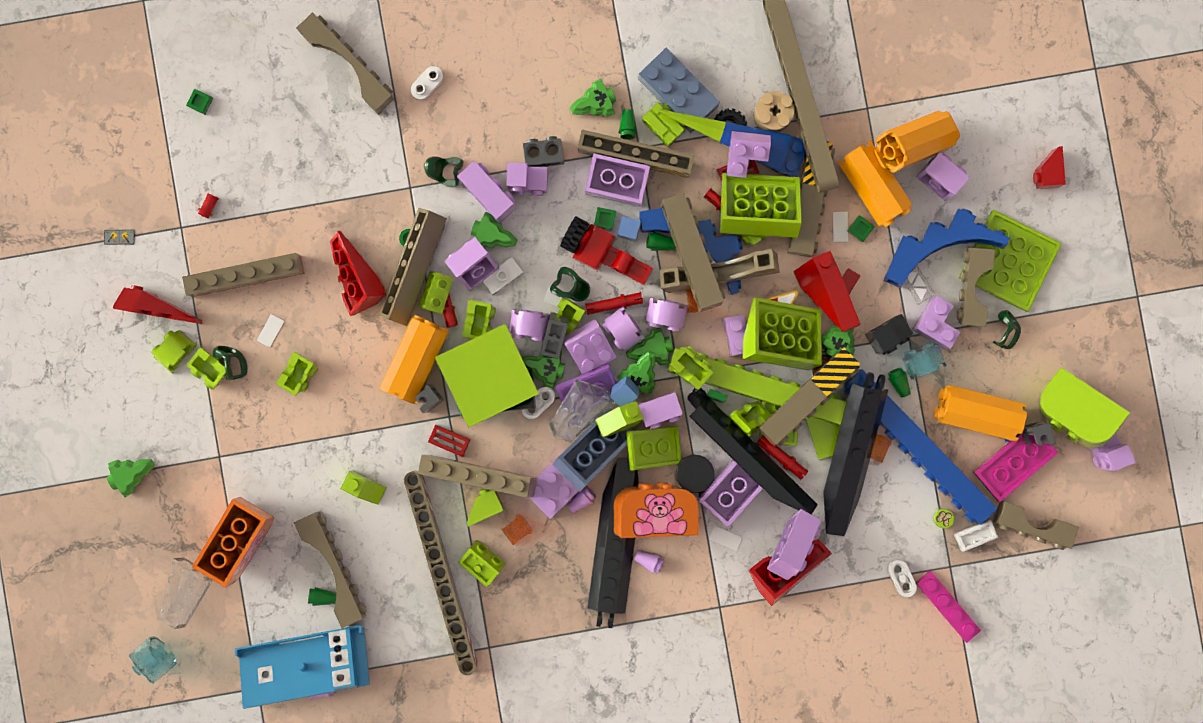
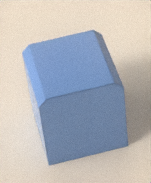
M622 216L617 237L635 242L641 221Z
M627 375L612 386L611 398L619 406L629 404L639 396V388Z

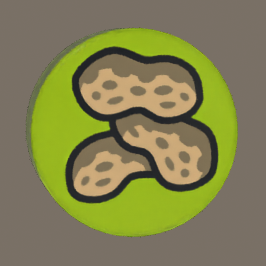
M939 509L935 512L933 520L938 527L949 528L954 523V515L947 509Z

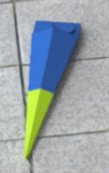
M662 109L659 110L661 114L730 147L732 131L770 135L769 160L755 161L777 173L789 177H798L805 154V147L800 138L759 128Z

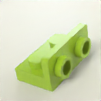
M430 271L418 307L442 314L453 278Z
M478 540L474 542L458 561L463 568L486 587L489 586L506 565L499 556L491 552L485 544Z

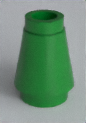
M627 109L622 111L618 131L622 139H634L635 134H637L633 110Z
M656 232L648 234L646 248H649L651 251L674 250L675 244L673 239Z
M902 368L890 371L888 373V380L899 396L902 398L910 395L906 371H903Z
M315 587V589L310 588L308 604L320 606L336 603V593Z

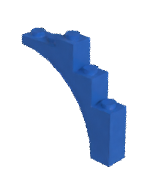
M662 208L639 211L642 233H670ZM711 219L698 221L699 226L697 229L699 234L702 233L704 236L705 251H709L715 263L733 260V256L740 254L742 242L741 238H737V234L714 238V235L717 234L715 223L712 224ZM740 280L726 282L729 295L739 293L738 289H741Z
M958 209L948 229L942 223L931 222L922 242H918V239L914 236L908 235L906 237L903 235L883 281L901 288L908 275L920 262L943 248L957 244L977 243L1004 249L1010 238L1004 232L998 230L994 232L987 229L988 227L984 224H975L976 216L970 210Z

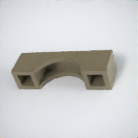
M967 247V251H964L963 262H966L965 270H962L961 273L963 289L959 291L961 308L957 310V320L962 325L986 327L988 307L978 301L975 295V284L980 275L993 269L995 249Z
M1006 501L999 502L993 522L999 524L998 528L1010 531V528L1017 530L1016 534L1027 538L1030 534L1035 536V541L1044 544L1047 541L1053 542V547L1064 550L1065 547L1072 549L1079 530L1078 526L1054 519L1045 527L1034 528L1027 521L1023 507Z

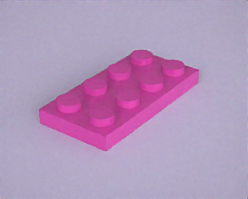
M1018 434L1015 436L1019 438L1017 442L1009 441L973 473L998 502H1001L1057 455L1058 451L1049 444L1042 443V446H1039L1035 441L1034 435H1029L1030 445L1026 444L1023 435Z

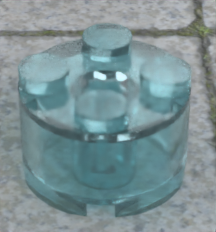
M931 341L922 345L923 349L917 352L914 348L904 353L905 357L902 358V361L911 380L915 378V374L921 377L938 370L940 364H943L944 367L947 366L938 343L934 344Z
M154 636L146 639L129 654L130 659L134 663V666H132L134 672L137 675L143 674L152 684L156 683L176 665V658L172 652L168 654L164 649L166 647L165 643Z

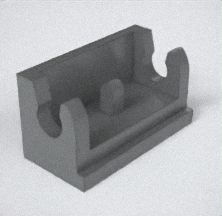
M550 313L540 354L559 359L568 326L566 316L558 318L556 313Z
M426 385V389L415 398V401L420 400L426 403L420 408L422 413L430 412L444 401L433 385Z
M1035 422L1024 426L1022 435L1026 444L1030 445L1029 435H1034L1035 441L1039 446H1042V443L1056 444L1050 423Z

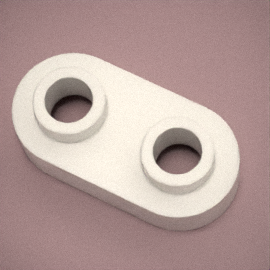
M428 67L412 84L411 93L415 99L420 101L426 100L441 85L444 76L438 67ZM432 73H436L437 75L435 78H430V75ZM423 87V91L417 92V88Z
M542 387L538 390L539 394L535 396V412L530 413L528 409L522 410L526 418H537L554 402L555 393L551 388ZM543 393L549 394L548 400L542 398Z
M899 559L891 561L888 565V573L897 592L904 597L913 596L917 586L907 564ZM895 566H900L899 572L894 571ZM904 583L908 584V588L906 590H903L902 588Z

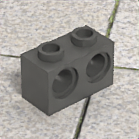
M557 136L546 137V140L543 141L529 139L527 143H523L525 163H527L528 167H548L564 164L561 138L557 139ZM550 147L558 148L557 154L550 155L548 153ZM532 149H537L539 155L533 158L529 156V152Z

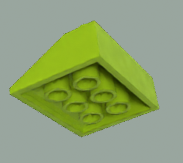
M727 173L722 174L720 233L798 238L802 224L800 177L747 174L746 178L727 176Z
M757 297L753 298L743 338V359L808 371L821 366V310Z

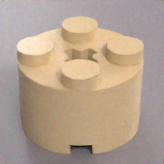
M772 91L765 93L755 106L753 113L754 121L759 129L781 132L793 119L794 104L791 97L782 92ZM771 110H775L776 116H773Z

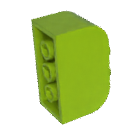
M1062 367L1044 388L1040 399L1041 415L1050 423L1051 428L1058 433L1060 431L1067 435L1066 438L1072 443L1077 444L1078 442L1087 448H1100L1109 443L1130 414V412Z

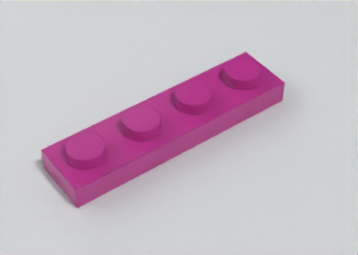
M928 571L915 582L966 643L981 631L931 571Z

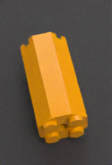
M938 110L882 133L875 140V143L878 142V146L875 148L874 154L882 168H889L891 172L895 173L933 157L939 152L942 153L952 148L960 138V132L950 113Z
M869 140L867 142L869 146L865 147L864 144L844 157L846 161L842 163L839 160L837 163L879 227L881 225L887 227L895 222L893 218L898 214L902 217L912 211L910 207L913 204L890 169H884L880 166L874 154L875 146Z
M414 315L380 389L391 395L398 396L402 400L417 404L418 401H415V398L423 391L436 364L435 357L440 355L450 331Z
M946 385L945 389L940 388L939 405L935 407L933 417L937 418L938 423L1016 442L1019 439L1015 437L1017 433L1022 434L1027 417V411H1023V408H1026V404L953 385Z

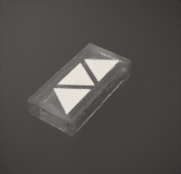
M917 265L904 283L917 305L935 296V293Z

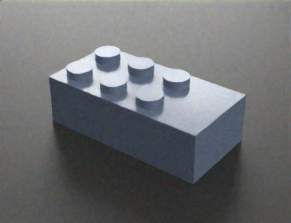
M667 47L638 75V80L662 104L665 103L672 112L707 118L719 106L720 102ZM686 125L684 126L690 133L694 131V129Z
M609 407L601 416L612 411V409ZM595 421L552 465L580 492L627 446L626 431L633 430L630 428L603 438Z

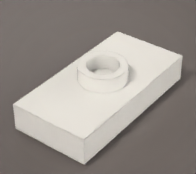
M511 257L483 282L492 295H494L524 272L513 257Z
M990 519L984 521L981 525L976 524L954 533L961 552L998 538Z

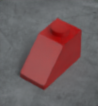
M1063 146L1053 149L1035 169L1033 182L1036 184V189L1058 188L1066 184Z

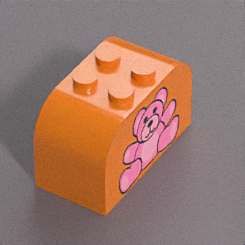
M657 482V486L650 483H638V486L626 487L617 494L614 500V534L620 538L699 535L697 500L691 492L673 486V484H668V482Z
M242 497L232 499L193 563L192 568L223 587L235 583L268 533L274 521V516Z

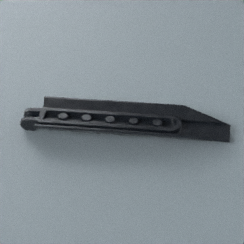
M871 372L866 374L863 386L851 383L823 491L826 534L845 536L859 502L888 394V389H883L886 379L885 375L880 374L878 376L875 388L872 387L874 374Z
M694 388L693 392L687 396V399L696 410L689 417L773 499L796 510L802 509L812 515L818 504L707 396L705 390Z
M617 458L602 496L587 607L588 609L598 611L597 627H601L602 612L610 613L608 628H613L614 614L626 612L635 538H620L614 534V500L622 489L638 486V470H630L629 459Z

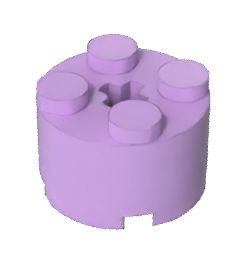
M650 298L646 321L649 322V326L660 328L661 325L668 326V330L679 332L680 328H684L688 305L684 304V307H680L679 302L659 299L658 302H654V298Z
M622 307L607 317L602 326L608 334H613L615 337L613 342L617 348L627 351L645 339V336L639 335L642 332L630 314L624 313L626 309Z
M512 309L509 330L512 333V337L523 339L525 336H531V340L543 341L550 314L546 313V316H542L543 312L521 310L519 313H516L517 309Z

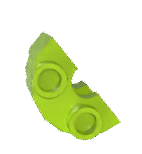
M562 298L557 305L560 309L556 314L558 318L567 317L566 336L576 329L586 310L568 298Z
M469 300L462 337L474 339L492 330L490 320L495 317L496 307H492V304Z
M170 330L164 336L165 340L161 345L155 346L151 351L154 355L153 358L171 373L178 368L181 361L197 346L181 330L176 332Z
M690 346L684 347L670 363V366L674 368V371L681 378L699 390L714 372L710 370L711 365L704 359L700 361L695 357L697 354L695 350Z
M201 347L186 365L191 369L190 373L198 379L204 378V385L211 390H214L226 376L225 363L220 359L214 358Z
M293 352L286 369L281 373L276 385L294 396L299 392L304 393L309 387L308 380L316 374L318 367L302 355Z
M757 400L752 404H745L741 410L736 409L729 417L750 437L759 431L758 428L771 414Z

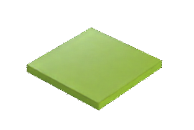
M992 210L985 223L988 227L987 229L994 232L995 230L1004 232L1010 239L1004 249L975 243L974 247L995 249L993 269L980 275L975 287L1025 312H1029L1062 243L996 210Z
M506 324L435 357L468 428L539 394Z

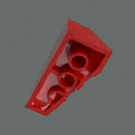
M337 231L329 242L334 263L339 266L340 275L338 276V281L342 282L345 292L341 293L349 315L354 316L378 304L386 295V292L379 277L345 235L341 231Z
M831 251L813 257L794 271L800 288L827 314V317L842 333L861 325Z
M131 285V288L124 287L113 305V309L202 324L201 319L150 292L143 291L141 286Z
M819 539L812 541L814 547L805 558L807 564L802 572L799 571L796 576H792L788 580L767 570L772 556L763 558L749 569V573L759 593L771 606L784 597L832 554Z

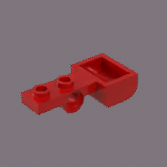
M590 224L572 258L597 272L601 265L604 264L645 285L653 268L635 259L630 254L614 248L612 245L616 237Z

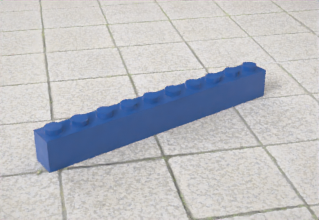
M859 369L851 379L849 378L844 383V392L849 395L851 383L863 386L867 373L863 369ZM873 381L872 387L875 388L876 383ZM887 395L879 426L881 425L886 430L884 432L890 440L895 439L899 445L897 447L904 454L908 453L912 457L911 461L916 467H922L926 471L924 475L931 482L935 481L939 485L938 490L943 495H949L953 499L951 503L958 510L962 509L966 513L964 516L969 522L981 525L997 508Z

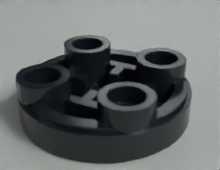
M689 455L683 458L676 468L678 484L691 493H701L707 490L713 483L714 468L711 462L701 455Z

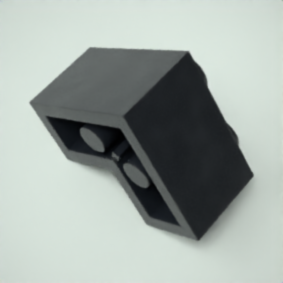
M899 314L867 332L865 336L876 354L882 353L885 355L897 350L896 345H902L909 341V336L913 332L903 315Z

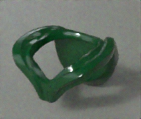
M432 156L425 161L424 170L429 178L447 187H457L459 185L458 171L463 166V160L457 157L444 159ZM450 163L456 165L453 169L455 178L453 180L443 177V170Z
M561 267L557 274V280L552 283L550 291L558 297L581 302L588 298L590 285L571 268ZM562 274L571 276L574 279V286L569 292H564L556 287L561 282Z
M1003 310L998 314V319L1009 325V328L1000 343L997 341H993V343L1001 348L1011 349L1020 337L1021 326L1010 311ZM1015 329V334L1008 346L1004 345L1011 331Z
M217 346L214 348L213 357L225 359L226 380H235L246 376L248 370L247 362L240 351L228 346ZM231 357L238 358L241 367L240 375L233 376L230 367Z

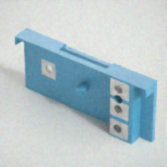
M361 625L235 648V656L239 658L243 709L370 685L364 627ZM321 635H323V637H317V638H312V639H307V640L296 641V642H291V643H286V644H280V645H279V643H284V642L295 641V640H300V639H305V638H310V637H316V636H321ZM340 637V641L336 643V639ZM342 656V661L338 662V658ZM268 671V678H263V673Z

